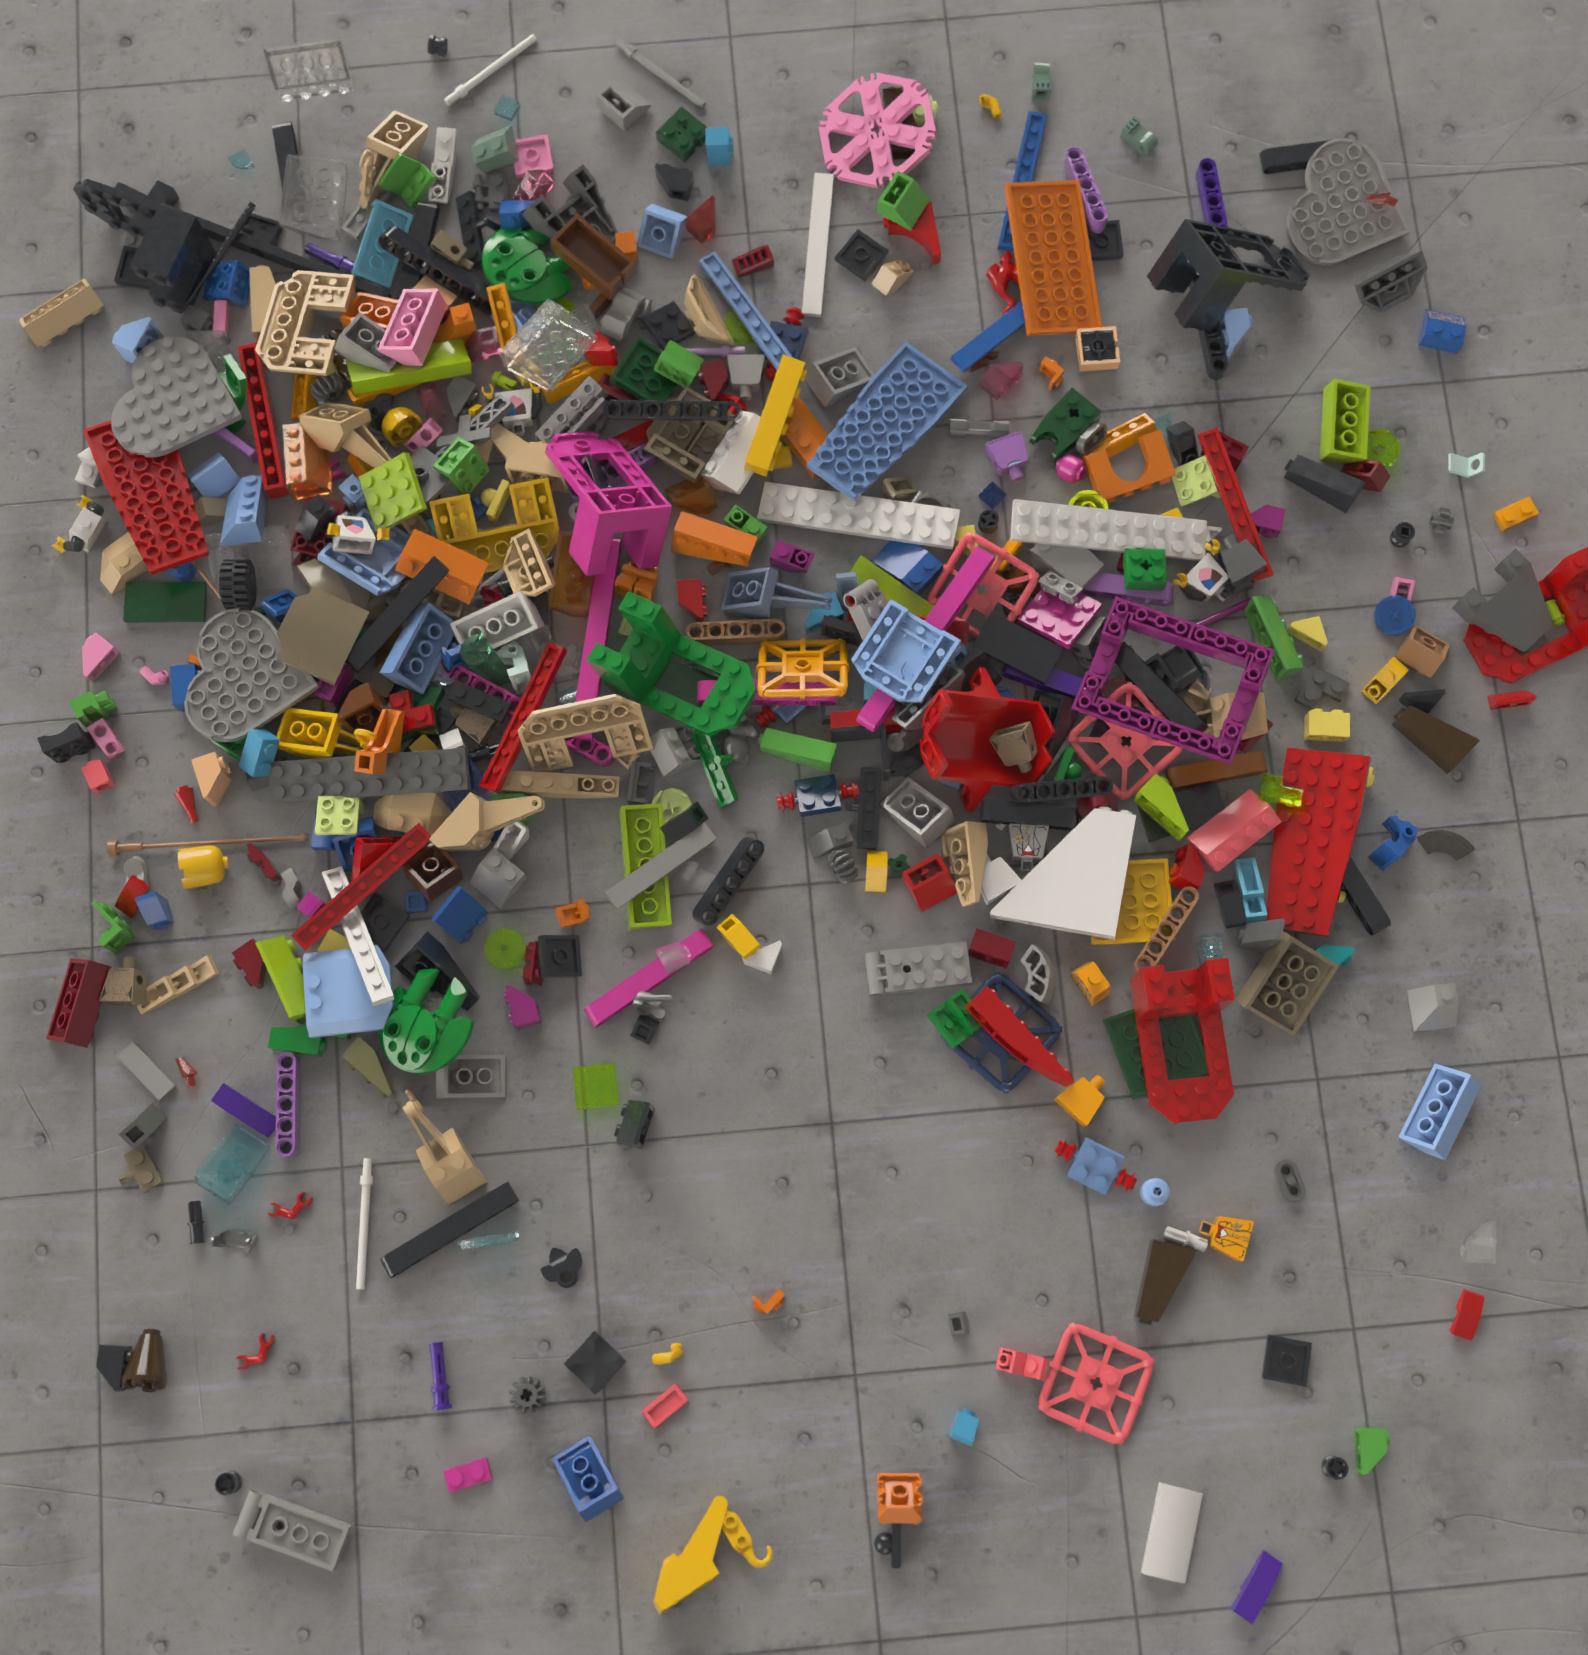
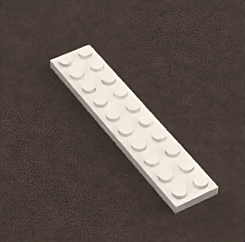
M765 482L757 520L773 524L953 550L960 509L862 495L855 501H852L841 492Z
M1014 499L1012 503L1010 541L1124 553L1126 548L1164 549L1166 558L1201 561L1206 551L1207 521Z

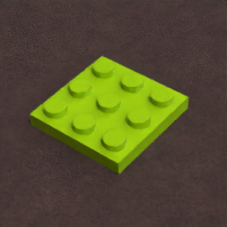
M404 452L359 476L375 531L378 528L390 529L427 509L409 453Z

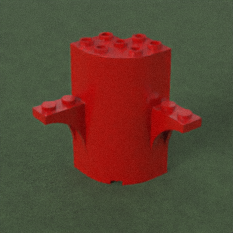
M982 667L977 669L969 681L972 691L959 692L939 689L927 707L921 724L924 733L923 739H920V750L931 778L963 783L964 789L960 799L966 812L971 813L976 810L992 785L1013 786L1017 783L1038 781L1052 762V757L1045 745L1055 732L1040 702L1000 697L986 668ZM1030 721L1037 745V754L1030 761L1032 769L1021 773L1018 764L1006 766L989 739L995 730Z

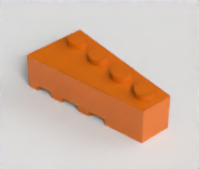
M681 511L673 531L671 552L748 567L758 537Z

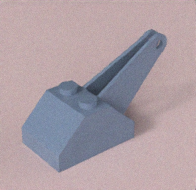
M771 567L729 573L720 610L729 615L753 620L770 619L772 608L830 610L831 605L829 603H832L833 599L826 595L779 583V572ZM777 594V595H782V596H787V597H792V598L776 597L775 595Z

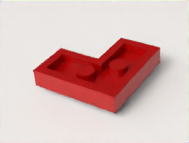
M409 690L389 695L391 710L404 711L402 734L436 725L434 710L431 704L413 708L412 695Z

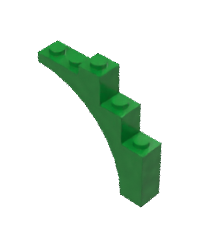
M307 1025L288 1028L271 1027L267 1048L275 1051L322 1057L323 1052L327 1050L328 1041L325 1040L326 1037L351 1040V1035L355 1033L310 1038Z

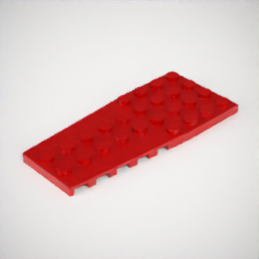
M111 420L83 429L100 476L150 575H155L208 556V547L178 449L159 457H145L136 453L132 454L120 445L113 433Z
M1287 747L1276 806V814L1282 822L1274 827L1266 921L1281 918L1286 920L1283 931L1329 937L1330 926L1334 920V911L1337 901H1339L1342 881H1344L1346 875V866L1350 860V851L1355 841L1361 818L1371 762L1370 756Z

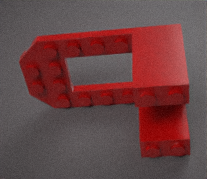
M1588 547L1566 556L1544 579L1538 581L1544 600L1554 599L1560 612L1565 615L1564 624L1570 633L1520 656L1516 647L1502 641V638L1485 632L1483 628L1475 624H1468L1463 641L1484 676L1495 677L1503 682L1512 684L1588 647Z
M1228 958L1206 960L1197 969L1165 972L1164 965L1142 967L1130 979L1149 1106L1160 1112L1172 1124L1216 1119L1234 1096L1221 1010L1235 1001ZM1198 1014L1208 1076L1168 1081L1158 1019Z

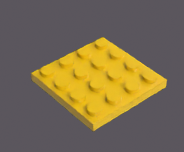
M1168 858L1128 860L1115 940L1090 936L1091 946L1147 943L1172 904L1170 883H1168L1170 879ZM1162 927L1161 933L1164 936L1169 937L1170 930L1166 927Z

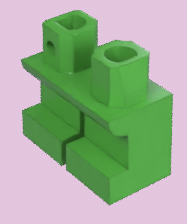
M89 691L69 701L76 718L86 728L100 717L111 719L108 713L118 709L113 698L109 697L106 691L96 695L93 691Z

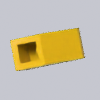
M1393 657L1361 692L1377 704L1409 669Z
M733 914L716 927L728 944L745 960L762 947Z

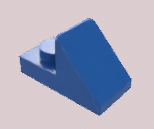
M192 562L163 572L182 582H191L198 569Z
M287 589L263 599L260 607L282 624L294 598L297 596Z

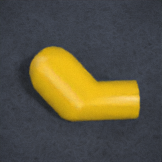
M980 95L978 99L980 105L991 110L994 119L1002 117L998 100L990 95Z
M671 1344V1352L653 1354V1364H668L681 1357L684 1353L682 1344Z

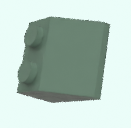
M511 125L477 139L471 147L474 165L485 174L519 161L513 127Z

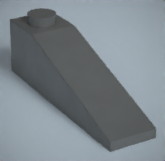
M1281 918L1246 924L1243 929L1240 928L1236 939L1239 941L1238 947L1263 954L1281 940L1286 920Z

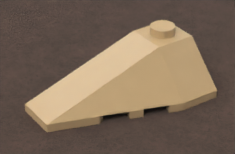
M966 821L947 829L941 834L943 854L945 858L949 859L951 865L949 871L955 876V887L962 907L979 902L988 848L986 823Z

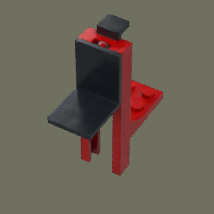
M821 702L822 725H830L831 743L880 739L884 781H889L890 766L886 734L900 733L904 729L892 720L896 706L891 709L880 727L873 733L856 722L857 716L862 709L830 712V715H826L825 703ZM924 729L907 730V732L924 731Z

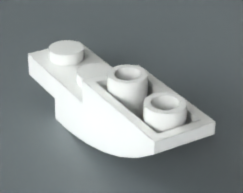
M437 127L434 163H432L431 172L437 179L429 189V202L446 204L449 202L457 158V129Z

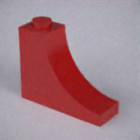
M932 202L927 204L911 231L884 216L882 217L883 227L887 228L888 235H902L917 241L928 252L932 265L940 264L941 250Z
M356 837L351 882L402 837Z

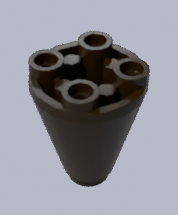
M143 1330L122 1376L121 1388L135 1389V1387H140L143 1392L153 1393L156 1389H165L167 1375L163 1339L160 1336V1330Z

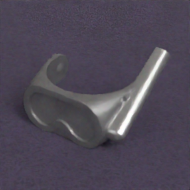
M919 490L911 503H919L920 500L935 499L942 507H951L947 502L925 490Z
M640 991L633 1001V1006L638 1014L644 1016L651 1014L661 1020L665 1017V1011L658 1006L661 1004V1001H672L673 996L653 995Z
M222 1230L217 1233V1236L211 1237V1247L245 1248L244 1257H248L258 1240V1236L253 1235L249 1230Z

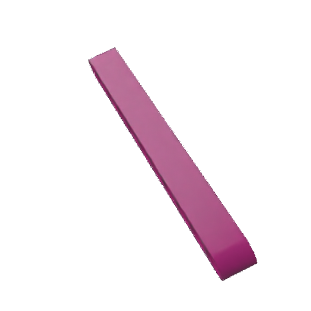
M612 537L605 573L596 574L594 577L576 702L600 697L602 679L588 663L587 658L596 643L607 647L622 537ZM594 732L573 736L572 738L593 740Z
M976 547L924 621L941 631H947L993 565L995 556L980 547ZM876 688L858 714L856 722L873 733L876 732L897 700Z
M443 658L441 659L433 674L434 676L450 685H453L455 680L460 681L462 677H469L465 684L476 689L485 686V693L495 697L499 695L504 696L503 700L511 704L507 716L512 718L514 712L511 709L519 704L521 698L460 665L451 669L448 674H443L442 672L446 667L444 666ZM572 738L566 741L569 750L601 767H608L613 763L614 758L610 747L594 738L593 740ZM584 743L591 744L588 750L581 749ZM603 752L609 754L608 758L605 760H601L598 758L599 755Z

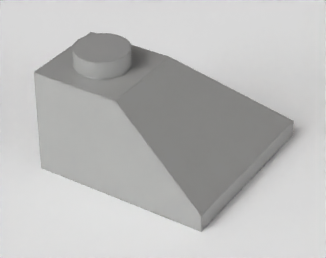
M1455 983L1431 985L1406 991L1413 1032L1456 1027L1459 1002Z

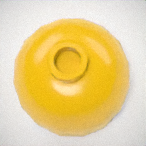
M397 407L386 413L382 421V432L388 442L394 447H398L396 444L405 446L404 444L419 430L420 424L422 426V420L411 409Z

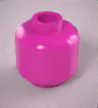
M1071 454L1060 458L1056 464L1058 477L1072 484L1082 481L1087 471L1085 462Z

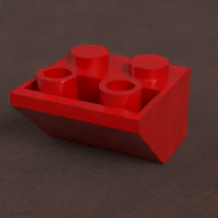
M939 853L902 872L901 878L921 913L957 894L950 872Z

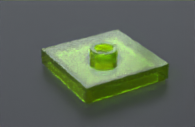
M614 1062L572 1067L577 1110L619 1105Z

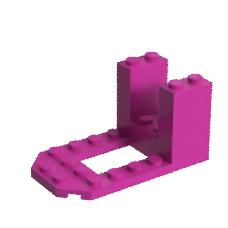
M592 431L555 434L552 442L546 446L545 454L580 497L569 549L570 555L586 576L604 574L613 533L625 532L622 547L640 569L658 567L672 509L671 504L618 440L599 438V434ZM586 454H591L598 460L607 459L629 486L599 489L579 463Z

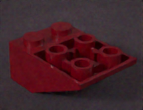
M307 494L303 508L315 495ZM324 498L338 513L329 523L336 522L337 516L342 515V513L351 512L346 503ZM329 523L311 542L295 531L290 550L318 557V554L329 543L333 544V538L330 539L325 536Z

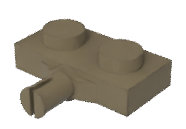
M141 1145L124 1154L130 1172L118 1177L122 1186L134 1179L141 1191L145 1193L163 1183L145 1145Z

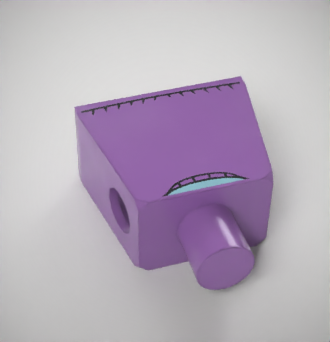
M1021 431L986 443L985 454L1000 476L1010 474L1013 482L1024 478L1021 469L1026 468L1028 457Z

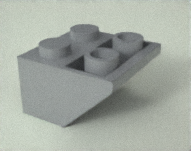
M625 81L610 82L596 94L598 108L624 131L651 108V104Z
M686 725L660 729L651 737L653 750L650 751L663 777L679 774L701 763L699 757L701 754H698L690 734L692 731Z

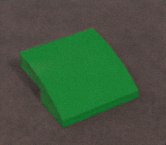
M228 354L223 356L225 372L219 373V376L240 412L246 398L247 378L232 355Z
M963 988L927 1015L952 1049L982 1027L965 1008L971 999Z

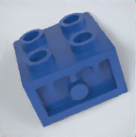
M239 260L219 263L207 279L203 299L209 301L227 298L240 307L246 306L250 291V268Z

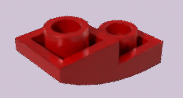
M132 875L121 891L114 907L132 918L139 908L135 898L146 895L150 887L142 879Z
M1463 1289L1455 1306L1458 1312L1449 1330L1452 1335L1470 1341L1473 1340L1483 1309L1485 1298L1483 1295Z

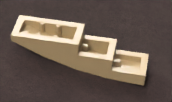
M206 955L191 966H184L172 975L164 976L146 987L145 1006H137L140 1014L144 1015L163 1006L220 974L212 956Z

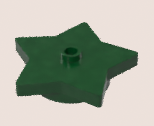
M397 686L395 693L405 690L411 692L413 708L431 704L436 723L435 726L402 734L401 745L412 738L439 733L436 720L437 707L446 692L442 687H429L425 689L423 694H419L403 686ZM388 700L387 703L391 710L390 700Z

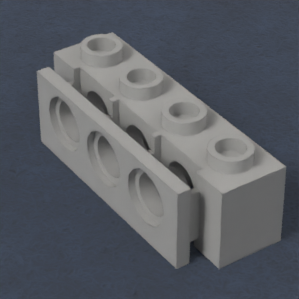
M588 376L535 434L542 441L551 443L555 434L586 432L604 413V406L608 402L605 398L609 394L594 379Z

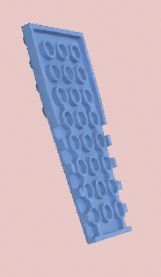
M905 341L870 379L854 404H851L844 417L838 421L832 433L828 434L825 442L821 447L819 446L815 455L807 462V468L849 499L855 501L937 424L967 390L968 385Z

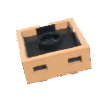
M1116 326L1077 329L1075 340L1079 372L1118 369L1120 356L1119 347H1116L1118 342Z

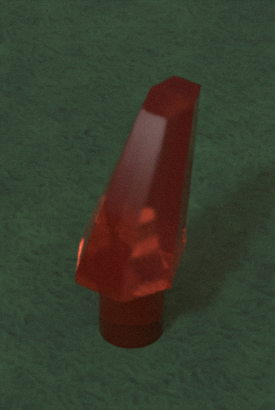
M1387 192L1368 195L1364 202L1381 205L1386 203L1394 207L1397 199L1391 197V193Z
M176 1058L181 1076L186 1078L187 1087L196 1086L194 1076L198 1073L184 1058Z

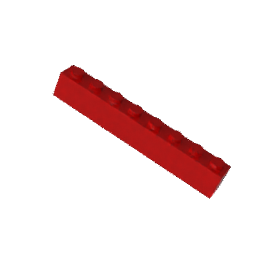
M256 342L238 346L242 372L247 378L246 395L264 490L270 499L288 496L290 493L266 367L255 351Z

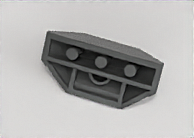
M1417 250L1394 257L1362 274L1354 285L1360 303L1378 312H1382L1413 295L1422 279L1423 273L1428 269L1423 251Z
M952 663L947 664L922 703L897 701L892 720L905 730L922 729L921 724L925 711L938 690L944 689L960 692L965 672Z

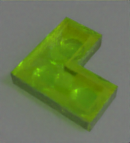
M1263 773L1258 800H1263L1267 803H1281L1290 807L1301 806L1303 789L1282 786L1284 776Z

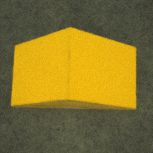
M867 851L865 892L886 893L888 851Z

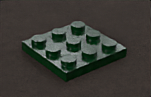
M639 336L609 379V381L639 400L667 401L678 385L653 370L663 351ZM653 405L652 408L658 411L657 405Z

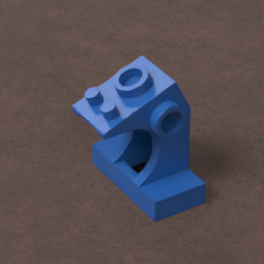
M1397 815L1388 817L1382 823L1391 833L1392 840L1388 838L1368 856L1382 871L1395 862L1416 840L1418 828L1408 821L1398 819Z

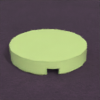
M676 788L660 791L652 804H662L663 823L682 813L692 804L688 795Z

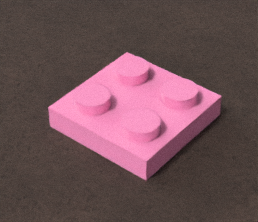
M548 135L515 140L519 160L514 163L517 179L554 172Z

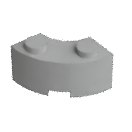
M625 288L620 290L613 297V305L609 311L601 318L600 325L602 327L600 332L622 341L630 332L633 319L636 320L645 297Z
M1031 944L1020 960L1028 972V983L1025 991L1040 1002L1048 1004L1055 989L1054 967L1044 950L1037 945Z

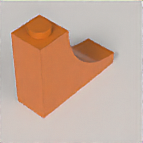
M469 303L450 307V315L438 327L432 344L461 338L464 345L481 342Z

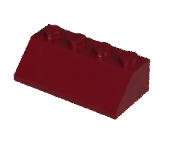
M70 958L46 1039L78 1047H88L93 1038L94 1024L99 1018L98 1011L102 1003L99 999L108 972L112 966L91 960Z

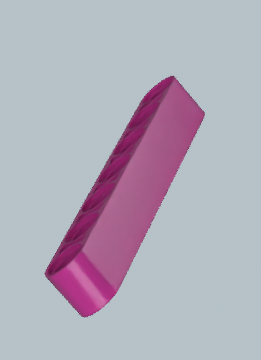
M702 680L697 683L698 704L703 705L717 680ZM754 681L757 694L750 705L820 706V703L824 702L825 706H832L837 704V696L805 697V699H800V697L762 698L758 694V681ZM786 682L776 689H800V682ZM805 682V689L830 688L821 682Z
M703 929L697 930L585 1007L583 1011L595 1028L599 1027L633 1004L636 995L640 991L649 993L710 951L714 944Z

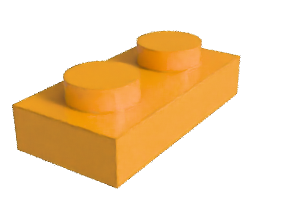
M1529 496L1496 511L1492 516L1503 532L1536 517L1539 512Z

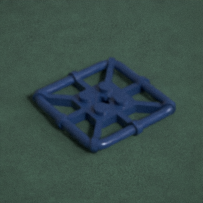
M995 972L994 975L987 978L970 999H974L985 987L991 988L995 984V991L1002 1001L1001 983L1004 984L1024 1002L1014 1014L1017 1018L1029 1006L1051 1026L1028 1028L1032 1034L1051 1033L1043 1043V1046L1048 1051L1058 1040L1062 1032V1026L1034 1001L1035 998L1032 995H1027L1005 975ZM983 1027L969 1036L975 1037L985 1046L976 1058L972 1057L960 1045L952 1049L969 1064L968 1067L971 1070H976L992 1086L1003 1091V1093H1009V1091L1013 1090L1031 1070L1030 1067L1024 1064L1008 1082L1006 1059L1010 1056V1053ZM988 1051H991L1000 1059L1002 1082L979 1063Z

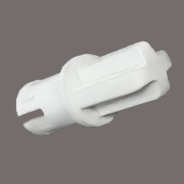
M1167 1226L1164 1232L1165 1238L1181 1243L1182 1247H1191L1201 1252H1205L1208 1239L1191 1234L1188 1230L1183 1232Z

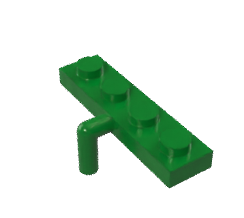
M697 730L690 733L698 754H701L699 757L719 808H724L738 801L737 793L726 768V765L733 761V756L731 754L721 755L714 735L709 737Z

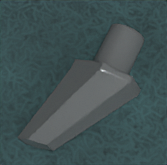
M652 300L644 302L636 317V320L640 321V329H647L641 320L642 317L651 312Z

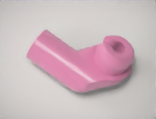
M144 666L140 670L141 675L151 685H162L169 681V673L166 670L154 673L148 666Z

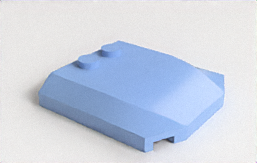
M363 508L355 517L365 518L369 526L375 530L369 510ZM394 526L390 528V540L383 539L382 541L375 542L371 554L333 551V544L329 543L318 554L317 559L378 596L397 589L409 577L396 571L395 568L410 535Z
M890 599L851 660L863 680L897 701L922 703L961 644V640L944 630L937 629L910 613L907 608Z
M375 945L374 948L393 993L391 966L379 946ZM351 948L306 953L303 955L306 1025L310 1038L383 1030L394 1008V1002L391 1000L373 1006Z

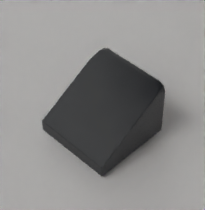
M640 1015L630 1036L649 1045L660 1022L649 1016Z

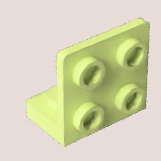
M1205 455L1174 469L1176 475L1172 477L1180 506L1185 507L1210 495L1217 499L1221 498Z
M318 796L315 825L316 835H356L359 814H364V804L361 798Z

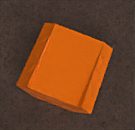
M878 1473V1520L883 1525L886 1523H913L916 1526L923 1520L922 1480L920 1473Z

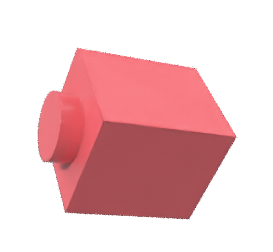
M101 759L91 760L86 766L81 768L89 788L96 794L116 786L107 764Z

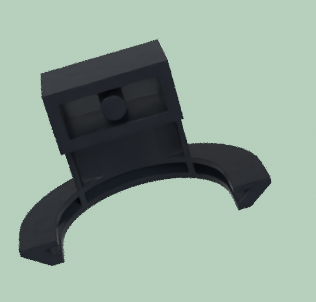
M1175 646L1164 654L1160 655L1157 653L1145 661L1177 694L1200 680L1207 691L1210 690V677L1193 651Z

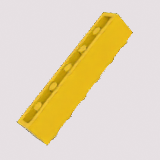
M786 355L782 356L745 461V470L766 477L769 471H773L776 460L773 459L775 452L779 453L782 442L779 440L781 435H785L789 424L786 423L788 417H792L794 412L793 400H798L801 388L798 387L800 381L804 382L807 370L804 369L806 362Z

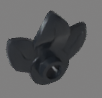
M380 394L374 401H369L363 406V408L369 409V412L372 407L375 408L376 413L372 415L370 412L372 428L376 431L382 432V421L386 413L395 408L392 406L394 396L391 394Z
M552 1248L549 1255L550 1265L541 1268L543 1277L549 1282H557L563 1288L574 1286L578 1280L577 1271L582 1266L580 1251L575 1248L567 1255L561 1249ZM565 1273H570L571 1279L569 1281L564 1280L563 1276Z

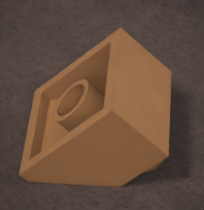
M1414 624L1399 648L1396 658L1403 665L1415 668L1420 675L1431 678L1444 661L1450 645Z

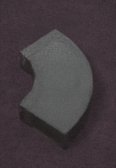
M1433 830L1416 837L1427 854L1444 852L1451 855L1456 861L1476 850L1464 837L1450 831Z

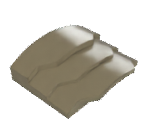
M686 386L678 398L667 401L710 400ZM674 405L670 407L669 414L671 416L676 415L678 408ZM696 406L690 407V416L697 414L698 409ZM716 406L709 408V416L712 417L717 414ZM728 411V415L730 417L735 416L734 414ZM654 420L646 431L649 442L644 450L677 470L678 474L696 483L701 477L700 474L705 465L711 459L734 421Z
M316 559L297 566V573L306 588L310 587L311 589L313 586L329 595L369 611L364 624L378 619L386 610L384 598L387 596V593L376 596Z
M312 586L309 594L294 598L277 632L282 648L277 659L334 686L369 615V611Z

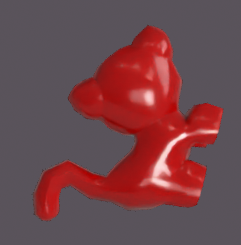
M1007 251L999 261L1000 267L994 263L986 273V277L989 279L993 290L1009 304L1002 309V314H1006L1016 306V299L1006 292L1010 280L1019 285L1016 263H1011L1013 254L1010 251Z

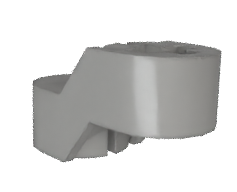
M138 856L128 859L124 864L126 883L134 875L138 879H142L149 886L147 879L148 869L145 861Z
M290 867L281 873L286 883L282 896L288 907L293 911L301 902L297 894L301 881L294 869Z

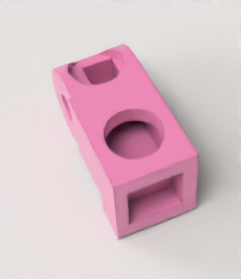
M430 417L404 445L414 454L422 446L426 448L441 434L443 429Z
M101 718L87 727L109 759L125 751L112 727L105 719Z

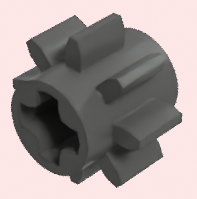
M1440 507L1438 511L1432 512L1429 525L1433 526L1434 532L1444 533V530L1452 528L1454 515H1451L1450 509Z

